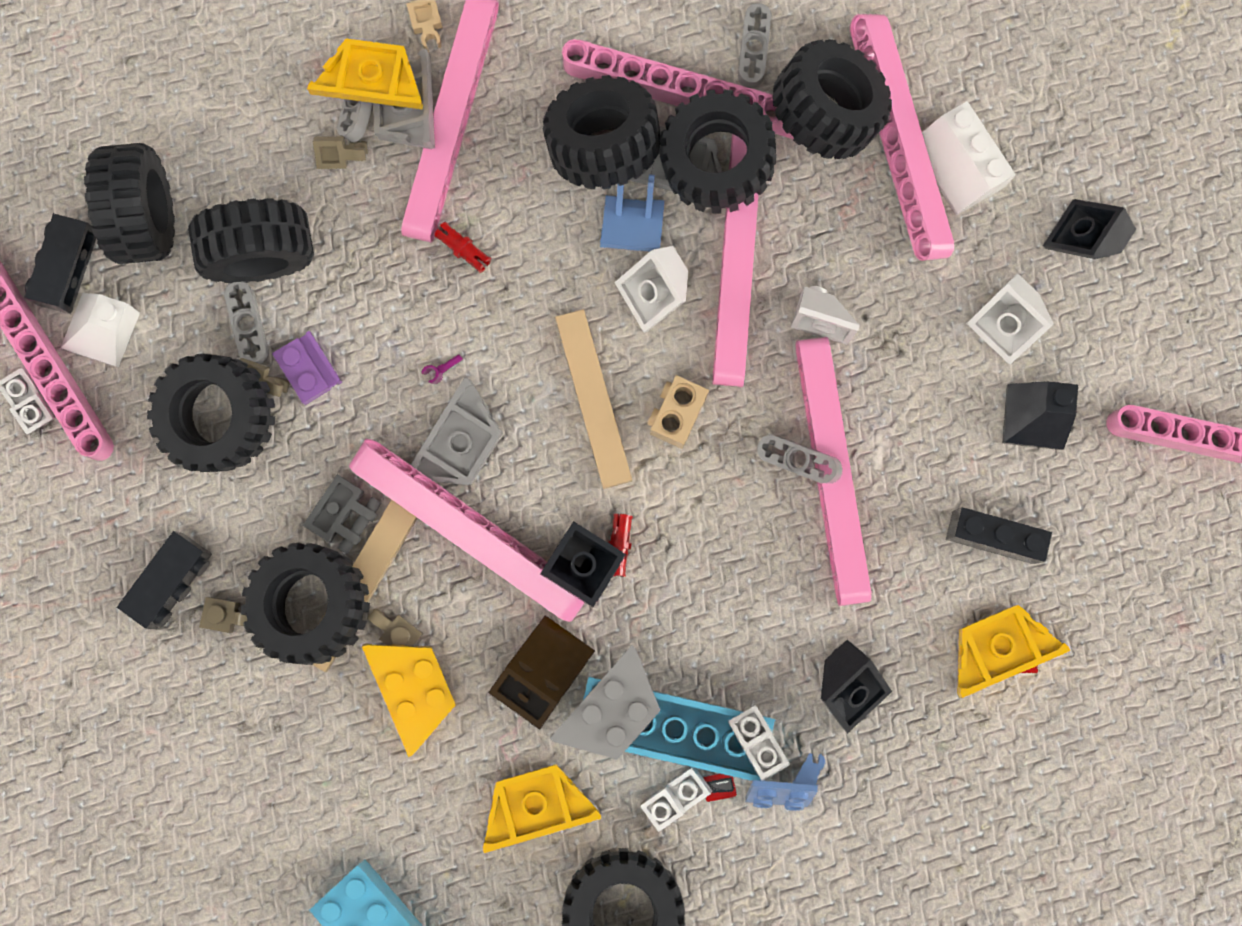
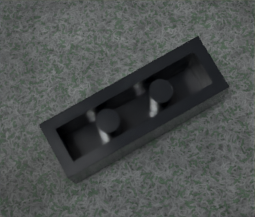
M53 213L51 221L47 223L44 230L45 238L42 247L35 255V267L32 276L25 284V299L37 306L67 314L72 313L97 239L93 235L92 226L88 222Z
M961 507L952 511L945 540L1026 563L1039 564L1046 562L1053 532Z
M173 531L116 608L145 629L157 630L158 627H163L172 616L170 611L177 601L181 602L191 590L189 585L194 578L201 576L210 564L208 559L212 553L184 533Z

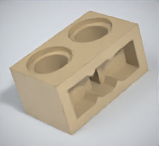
M677 375L673 383L667 381L660 395V398L665 400L660 410L654 408L647 423L652 426L650 435L683 449L709 390ZM680 391L687 392L691 397V401L688 404H679L675 400L674 395ZM667 418H673L678 422L679 428L673 432L666 431L662 426V422Z

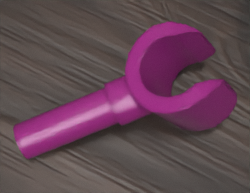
M458 354L437 367L433 365L425 366L421 373L426 375L430 371L435 370V377L429 380L428 383L438 384L443 378V373L463 359Z

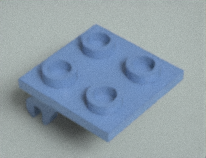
M649 174L647 201L624 199V185L619 186V184L617 186V196L606 195L600 247L648 252L660 248L665 201L653 200L655 175Z
M810 753L792 783L753 780L746 794L745 802L753 803V806L757 808H771L773 804L785 805V809L791 811L804 810V807L809 806L818 792L817 779L820 771L825 766V758L822 754H819L818 764L813 763V754Z

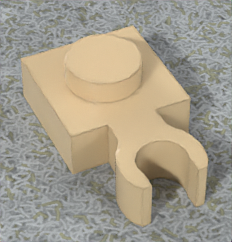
M417 0L406 3L414 34L422 33L421 42L423 48L428 51L427 42L430 39L436 40L438 47L441 48L440 36L435 31L436 29L443 28L436 0Z

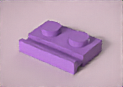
M310 331L306 332V335L301 338H296L272 353L304 405L330 391L335 385L343 383Z

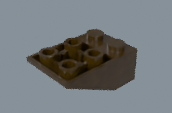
M545 615L488 693L540 730L595 650Z

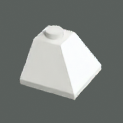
M674 246L651 250L614 282L644 333L648 332L686 301L688 270Z
M1018 273L967 322L1009 365L1054 324L1040 294Z
M819 286L804 287L791 324V328L820 337H828L830 340L846 345L858 332L860 326L834 295L828 294L826 289Z
M82 293L61 349L119 368L140 312L122 301L100 294Z

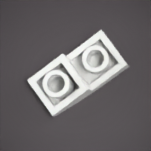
M25 367L0 380V391L12 408L9 410L26 435L55 419L48 403Z
M756 705L728 721L761 781L790 765Z
M690 767L652 795L640 807L657 831L660 832L683 816L685 811L710 795L712 790L698 770Z

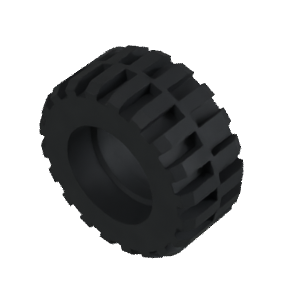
M831 39L812 41L803 45L795 53L775 81L772 95L773 107H777L775 114L778 121H782L784 131L794 137L793 141L807 147L806 151L812 154L819 153L821 157L827 159L833 156L835 159L853 157L864 150L889 121L890 112L892 111V99H890V88L888 85H885L886 78L882 72L879 73L877 71V65L872 60L866 59L864 53L860 50H853L851 45L844 42L838 44L837 40Z
M602 76L600 79L591 77L585 79L586 82L580 84L576 82L570 85L569 90L561 91L556 97L557 100H552L543 118V134L554 169L557 170L563 179L569 180L570 183L579 187L582 184L587 189H595L596 187L610 189L612 185L619 184V186L627 184L629 179L640 177L643 174V170H648L654 163L660 148L659 139L661 131L656 104L651 94L635 81L628 82L626 78L619 76L616 79L611 76ZM615 129L606 134L589 136L601 130Z
M715 89L707 90L706 96L699 97L698 94L689 97L690 103L687 105L681 102L675 108V117L673 115L668 116L665 121L666 130L661 131L659 139L661 144L659 154L666 180H668L673 193L679 194L680 200L683 203L690 205L692 202L694 203L695 210L704 212L706 207L711 208L712 214H721L722 208H729L730 212L739 210L738 204L742 202L748 206L754 202L755 193L762 195L766 190V181L772 180L774 165L776 164L775 131H772V122L769 116L763 114V108L757 102L750 105V97L742 93L739 97H735L733 90L724 89L723 94H716ZM715 132H727L738 136L746 144V155L738 165L725 172L710 173L692 164L690 153L701 138Z
M144 143L97 147L88 156V162L85 165L86 176H84V185L86 186L85 202H87L88 218L91 220V229L93 235L98 240L99 248L103 250L106 258L117 264L163 260L171 253V248H173L175 215L173 213V199L170 194L169 181H167L166 171L161 165L159 155L156 154L152 147Z
M254 198L247 199L246 201L236 200L223 205H214L211 209H204L200 211V214H196L188 226L194 268L204 279H210L213 282L233 283L244 281L248 283L281 278V276H288L294 274L295 271L305 269L306 266L310 265L314 256L307 213L294 202L289 203L287 200H274L273 198L256 200Z
M196 354L195 357L186 356L179 359V364H170L164 371L167 375L165 377L158 376L154 383V386L157 387L156 392H150L148 402H152L151 411L147 410V420H152L153 427H150L149 431L151 437H157L159 440L156 443L157 448L161 453H170L167 457L175 465L182 464L183 469L190 471L235 470L236 467L247 465L251 462L250 457H258L264 450L261 443L269 442L272 433L268 432L269 425H275L276 416H271L270 408H275L274 398L267 397L266 393L270 392V388L267 382L259 381L261 374L255 368H247V363L227 356ZM215 384L229 398L232 417L226 433L218 441L211 443L199 434L194 425L193 406L200 392L209 385Z
M299 542L290 543L288 548L280 546L272 551L273 557L264 556L258 562L260 565L258 571L251 570L247 577L251 580L249 587H243L241 595L246 597V603L241 605V615H246L248 620L243 625L247 633H254V636L251 637L253 644L257 648H264L263 653L270 658H276L280 662L291 664H323L330 662L331 657H340L346 653L345 646H353L359 639L355 635L357 630H364L367 621L362 620L364 612H369L370 603L364 602V596L369 594V590L366 584L360 582L364 577L360 569L353 567V561L347 556L313 543H307L306 545ZM308 575H315L321 579L326 588L328 596L327 609L323 619L313 630L300 634L295 632L287 621L285 614L286 598L290 589L298 580Z
M619 848V851L610 852V850L601 852V856L595 859L593 857L590 858L574 874L565 893L562 908V926H595L593 908L597 898L604 890L618 884L636 886L647 894L654 909V918L651 926H685L684 902L674 876L663 867V863L658 859H652L647 856V853L639 850L636 853L629 851L628 848Z

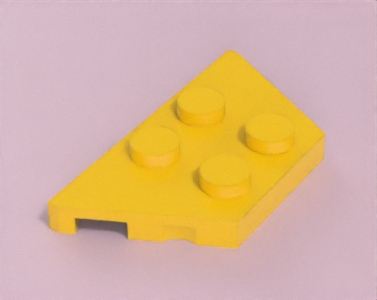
M345 38L337 48L336 54L323 65V73L315 82L310 81L307 86L310 95L421 110L423 108L405 47L400 45Z
M1013 605L959 629L958 697L964 698L1069 652L1070 648L1048 632L1049 630L1040 622L1033 620L1030 614L1019 605Z
M363 644L364 654L406 753L410 757L414 755L455 707L456 704L431 646L409 647L405 645Z
M558 764L499 780L495 783L483 852L487 853L602 819L601 813Z

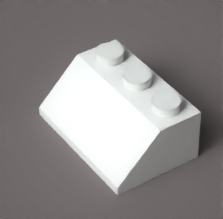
M968 101L942 115L922 132L937 186L956 216L1005 188L1016 175Z

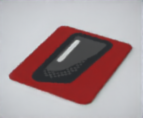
M716 774L703 777L712 790L711 794L706 797L707 802L731 798L737 795L733 776Z

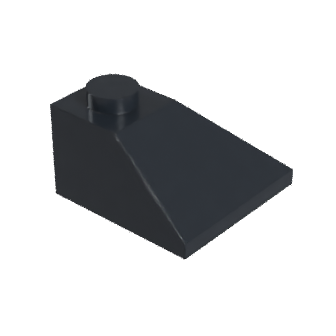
M1073 199L1046 239L1043 247L1052 251L1099 259L1122 253L1135 233L1136 228L1125 207Z
M1051 381L1007 384L1002 444L1064 450L1077 413L1078 385Z
M573 521L540 575L594 608L626 554Z
M847 639L825 659L821 700L848 734L892 690L872 660Z

